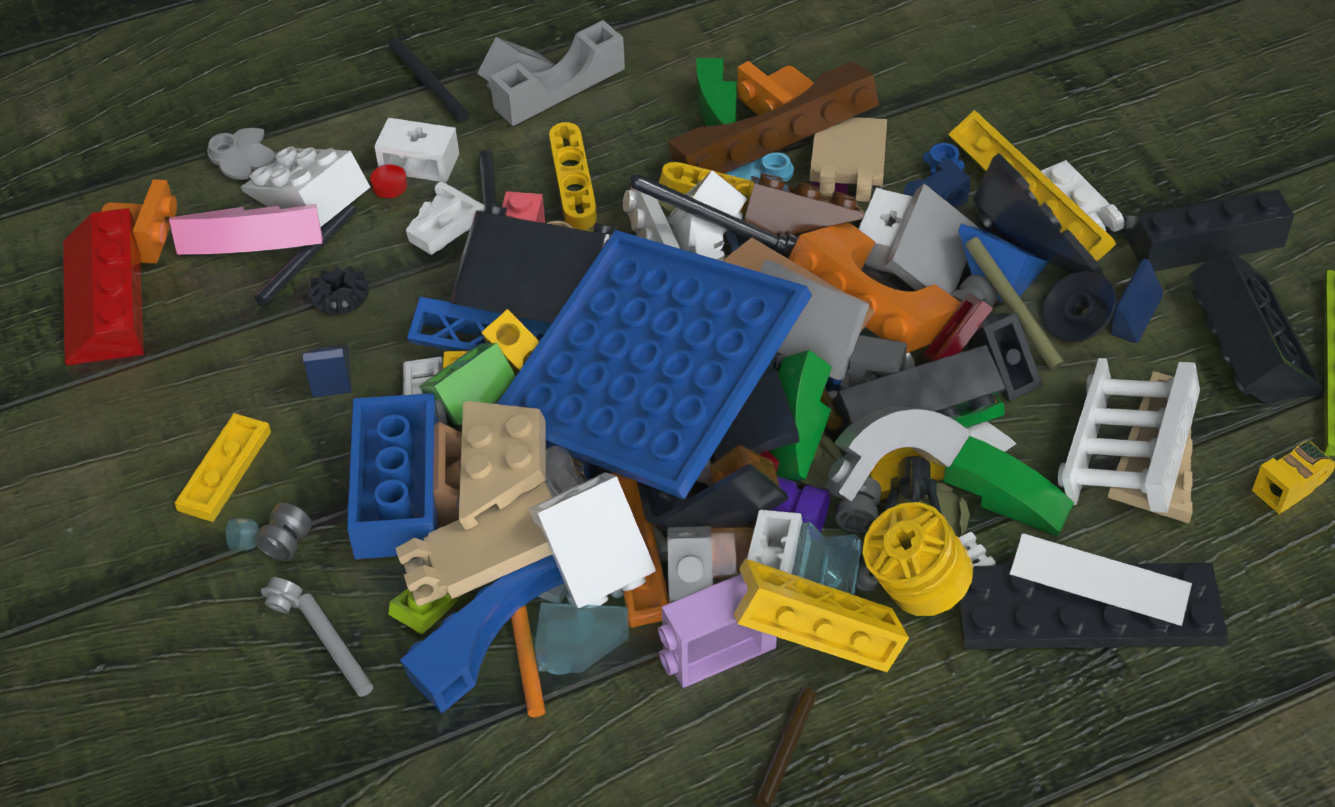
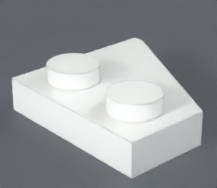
M442 181L435 186L436 197L432 203L424 202L419 210V215L411 221L406 229L409 242L431 255L443 249L448 243L464 232L470 230L476 210H484L483 204Z

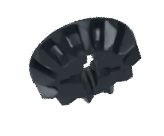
M336 265L334 271L328 272L322 269L320 277L311 278V288L308 289L311 304L317 310L326 314L338 315L351 312L360 307L368 297L369 286L363 272H355L352 266L341 270ZM340 284H344L345 289L338 287L340 286ZM331 287L338 289L336 290V292L332 293Z

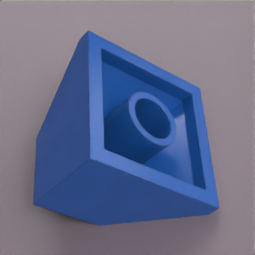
M961 223L958 229L972 275H980L988 280L965 247L968 241L978 237L1019 297L1048 263L1047 260L983 229ZM998 294V300L1003 302V300Z

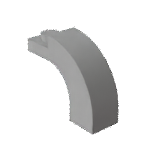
M899 406L873 411L852 423L834 443L845 451L846 455L844 458H839L833 464L828 474L830 480L824 488L835 496L852 502L876 463L885 454L902 447L912 448L934 464L950 467L971 432L950 417L929 410Z

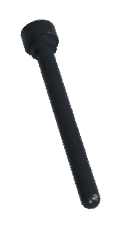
M635 174L630 178L629 183L633 189L748 240L754 238L786 258H789L799 236L790 232L785 234L779 232L775 235L640 174Z

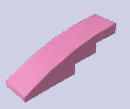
M317 204L280 209V205L244 210V207L170 217L169 219L177 254L251 252L323 243Z

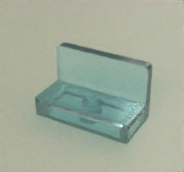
M811 522L802 523L792 574L854 595L862 541L855 534L824 537Z

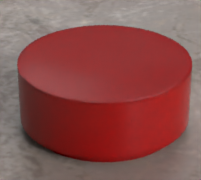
M387 164L380 166L370 176L372 190L379 197L394 198L404 193L407 189L406 172L398 165Z

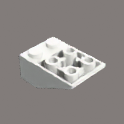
M291 146L278 152L275 156L276 160L269 166H263L250 174L251 179L240 187L244 193L267 207L280 205V209L317 204L320 226L322 227L368 190L370 185L351 151L334 150L333 148L323 150L314 149L313 147L300 149Z
M714 171L708 173L685 194L739 219L743 217L740 209L747 198ZM676 207L667 218L680 249L696 253L695 232L713 231V233L723 236L728 231ZM723 245L720 246V247H717V248H715V249L721 250V248L723 247Z

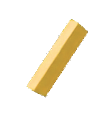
M233 413L174 502L177 511L214 522L270 435L269 423Z

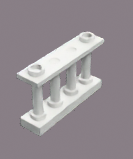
M1099 358L1094 374H1089L1087 378V397L1067 461L1060 464L1058 484L1060 487H1064L1065 494L1074 502L1073 505H1077L1082 485L1141 489L1142 494H1147L1150 511L1168 513L1200 393L1196 365L1193 362H1179L1175 377L1169 378L1168 382L1111 379L1107 359ZM1110 395L1167 398L1168 401L1166 408L1161 407L1159 411L1106 408ZM1101 424L1155 427L1159 429L1158 438H1152L1151 442L1097 438ZM1092 454L1150 458L1151 461L1149 469H1143L1142 472L1088 469Z

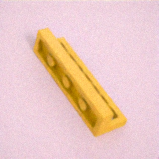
M746 558L739 568L748 588L733 613L739 625L884 672H888L909 639L893 608Z

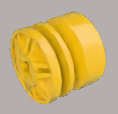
M921 502L901 503L886 510L874 520L864 537L862 553L867 568L891 599L907 613L915 616H935L947 611L965 596L972 583L973 563L969 552L955 535L954 530L945 517L935 507Z

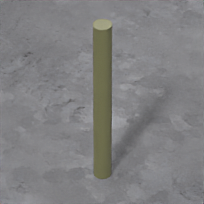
M978 237L968 241L965 247L1010 312L1017 313L1022 329L1050 370L1061 366L1064 360Z

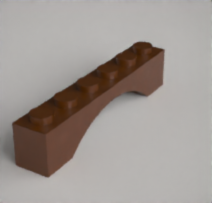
M850 61L823 73L807 91L775 110L734 123L698 127L669 140L668 145L673 162L684 163L723 174L878 106L874 75L854 61Z

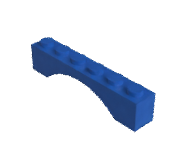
M549 555L502 576L492 585L483 587L476 594L474 600L459 612L449 615L442 622L440 628L425 640L416 642L400 660L409 680L441 714L476 686L480 666L489 645L502 626L515 612L540 594L564 584L553 555Z

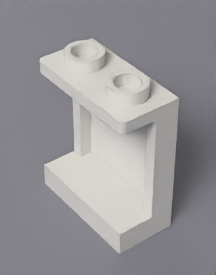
M605 472L528 508L535 525L541 527L569 592L566 594L569 603L578 609L584 607L585 610L598 607L608 600V594L620 588L623 591L637 588L647 581L645 576L656 571L617 476Z

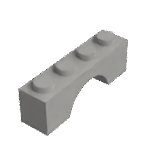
M602 20L576 33L573 43L564 58L546 71L529 72L517 62L491 75L490 84L493 108L514 126L624 70L623 37Z

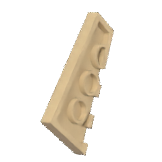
M1153 371L1150 381L1168 382L1169 378L1174 377ZM1143 397L1139 410L1159 411L1161 407L1166 408L1167 398ZM1133 426L1128 440L1151 442L1152 438H1158L1159 429L1155 427ZM1191 427L1168 513L1154 512L1186 523H1190L1192 516ZM1122 456L1116 471L1142 472L1143 469H1149L1151 461L1150 458ZM1110 487L1108 498L1150 511L1147 494H1142L1141 489Z

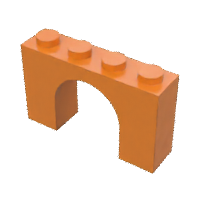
M849 222L801 234L788 259L843 292L870 303L869 307L875 313L865 327L881 339L907 343L906 354L931 344L961 304V302L936 284L917 291L906 292L887 287L867 276L861 270L876 241Z

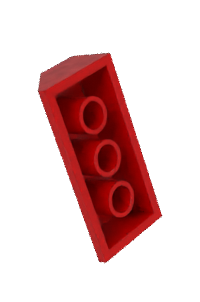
M129 208L91 213L63 241L64 348L67 366L144 355L140 253L132 232L135 222Z

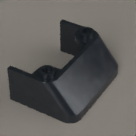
M751 463L741 467L711 486L695 481L685 499L637 481L644 517L650 524L661 531H668V527L710 526L711 532L730 533L757 519L759 510L770 511L789 500L787 492Z

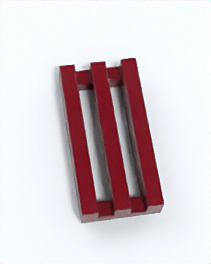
M971 293L967 294L925 350L923 356L933 362L960 353L993 308Z

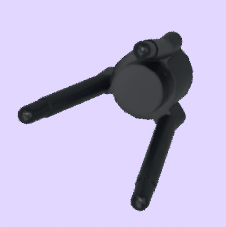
M920 456L903 458L898 463V476L891 479L890 493L884 512L896 505L899 493H902L905 498L911 500V503L919 502V499L928 495L930 506L935 507L942 514L937 496V481L931 478L930 462Z

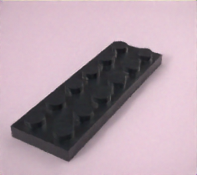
M1212 563L1128 564L1192 583L1182 626L1011 575L1012 565L973 566L972 583L965 596L957 603L963 649L1225 646L1228 633Z

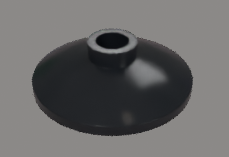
M1091 271L1075 272L1061 279L1050 290L1044 302L1043 320L1048 331L1057 339L1072 343L1085 341L1096 336L1108 325L1114 315L1117 297L1113 285L1102 274Z

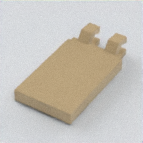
M851 117L815 133L810 181L820 182L819 191H821L822 195L832 197V193L835 191V183L857 184L856 201H871L872 185L883 186L887 119Z
M543 482L529 492L520 494L515 501L501 510L496 504L474 517L478 524L471 529L465 530L460 520H457L428 533L429 536L423 538V540L413 538L396 547L398 559L401 564H404L407 573L404 575L406 585L409 591H412L417 605L420 606L442 598L448 592L453 599L552 555L541 527L535 525L528 509L552 498L546 483Z

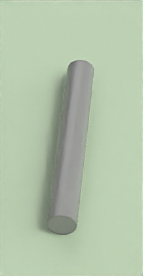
M309 593L298 598L300 610L357 695L362 697L369 694L373 689L372 683L315 599Z

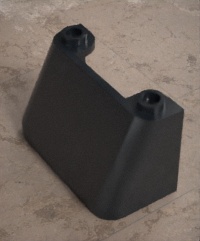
M484 204V210H476L454 281L450 303L496 313H504L508 309L514 316L553 323L614 231L617 230V227L594 223L593 230L570 228L514 218L513 216L506 215V207Z

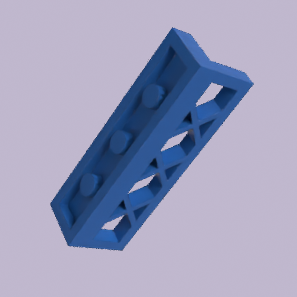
M420 297L407 339L410 343L450 351H470L477 345L485 343L481 332L502 313ZM515 316L539 342L552 324L550 322ZM423 324L442 329L432 336L420 334ZM455 332L478 335L479 337L469 343L459 341ZM451 335L453 340L447 339L446 337Z

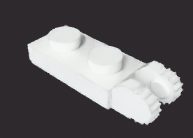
M1066 160L1041 170L1046 177L1105 231L1104 224L1114 232L1124 228L1125 221L1120 211L1113 204L1109 205Z

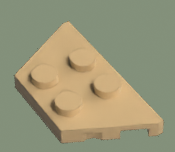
M473 401L463 402L459 520L464 529L467 530L478 524L474 517L496 504L501 510L515 501L520 494L529 492L546 481L545 418L540 409Z

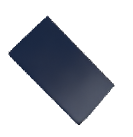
M1143 259L1139 263L1116 306L1110 329L1111 335L1132 343L1140 341L1163 297L1162 287L1149 260Z

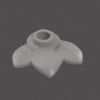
M260 128L241 129L233 135L229 133L217 134L210 139L207 148L209 160L214 164L220 165L224 175L239 180L250 178L252 169L257 170L263 166H269L276 160V153L260 144L264 137V129Z

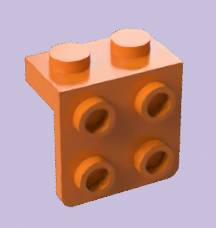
M747 61L738 66L737 99L757 115H761L791 102L807 91L814 82L793 66H785L767 76L751 62Z
M153 179L143 204L110 202L103 206L102 211L129 208L135 222L132 232L140 253V262L157 264L171 228L169 219L170 217H175L177 212V200L175 196L171 195L167 180Z

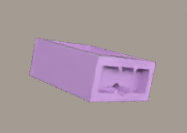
M742 574L662 607V626L658 627V632L663 644V650L659 651V656L666 673L669 676L675 674L682 688L776 648V636L739 625L736 622L733 613L748 590Z

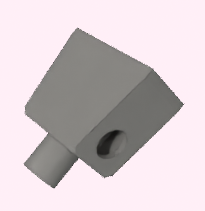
M710 526L668 527L670 604L713 586Z

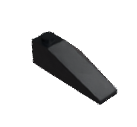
M1000 153L996 154L992 158L973 198L979 210L976 218L982 227L989 233L994 229L1002 239L1071 273L1091 271L1104 276L1100 264L1068 229L1062 233L1060 232L1063 228L1053 214V211L1045 202L1041 205L1039 204L1036 197L1028 189L1030 184Z

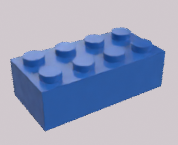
M434 393L353 399L347 530L355 559L398 556L396 547L413 538L423 540V538L429 536L428 533L439 529V519L433 493L434 425L439 422Z

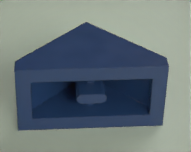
M348 344L313 348L303 353V362L312 397L352 393Z

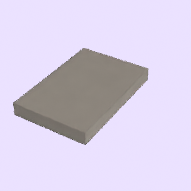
M923 184L915 191L884 266L916 291L936 284L951 295L957 288L967 262L958 229L961 223L976 228L979 227L927 185Z
M764 260L761 273L806 285L812 294V297L777 352L790 356L810 350L832 366L829 374L830 377L836 380L844 379L870 303L774 261Z

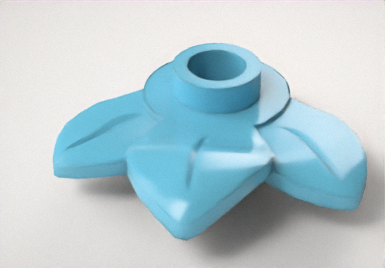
M772 152L724 174L750 180L751 176L760 178L761 172L780 176L783 178L782 181L786 182L792 178L794 167L787 155Z

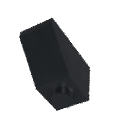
M996 313L987 316L967 345L969 350L987 345L1005 386L1001 395L1006 401H1011L1043 386L1017 313Z

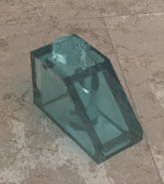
M541 603L535 642L538 671H548L552 674L562 675L568 672L582 673L629 638L628 607L585 605L578 609L574 604Z

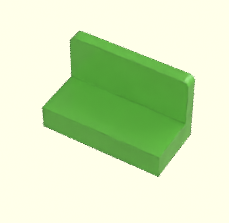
M482 343L422 383L419 387L423 394L434 393L435 400L441 401L455 425H462L463 402L473 401L492 404L504 395L516 375L497 343Z

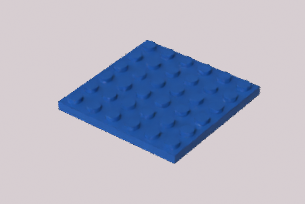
M615 230L498 404L540 409L545 418L547 447L568 455L571 453L578 459L685 499L812 297V294L806 285Z

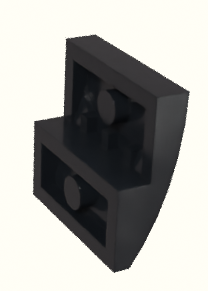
M777 370L761 376L714 451L721 474L740 469L748 463L752 465L761 463L759 454L761 452L800 442L799 432Z

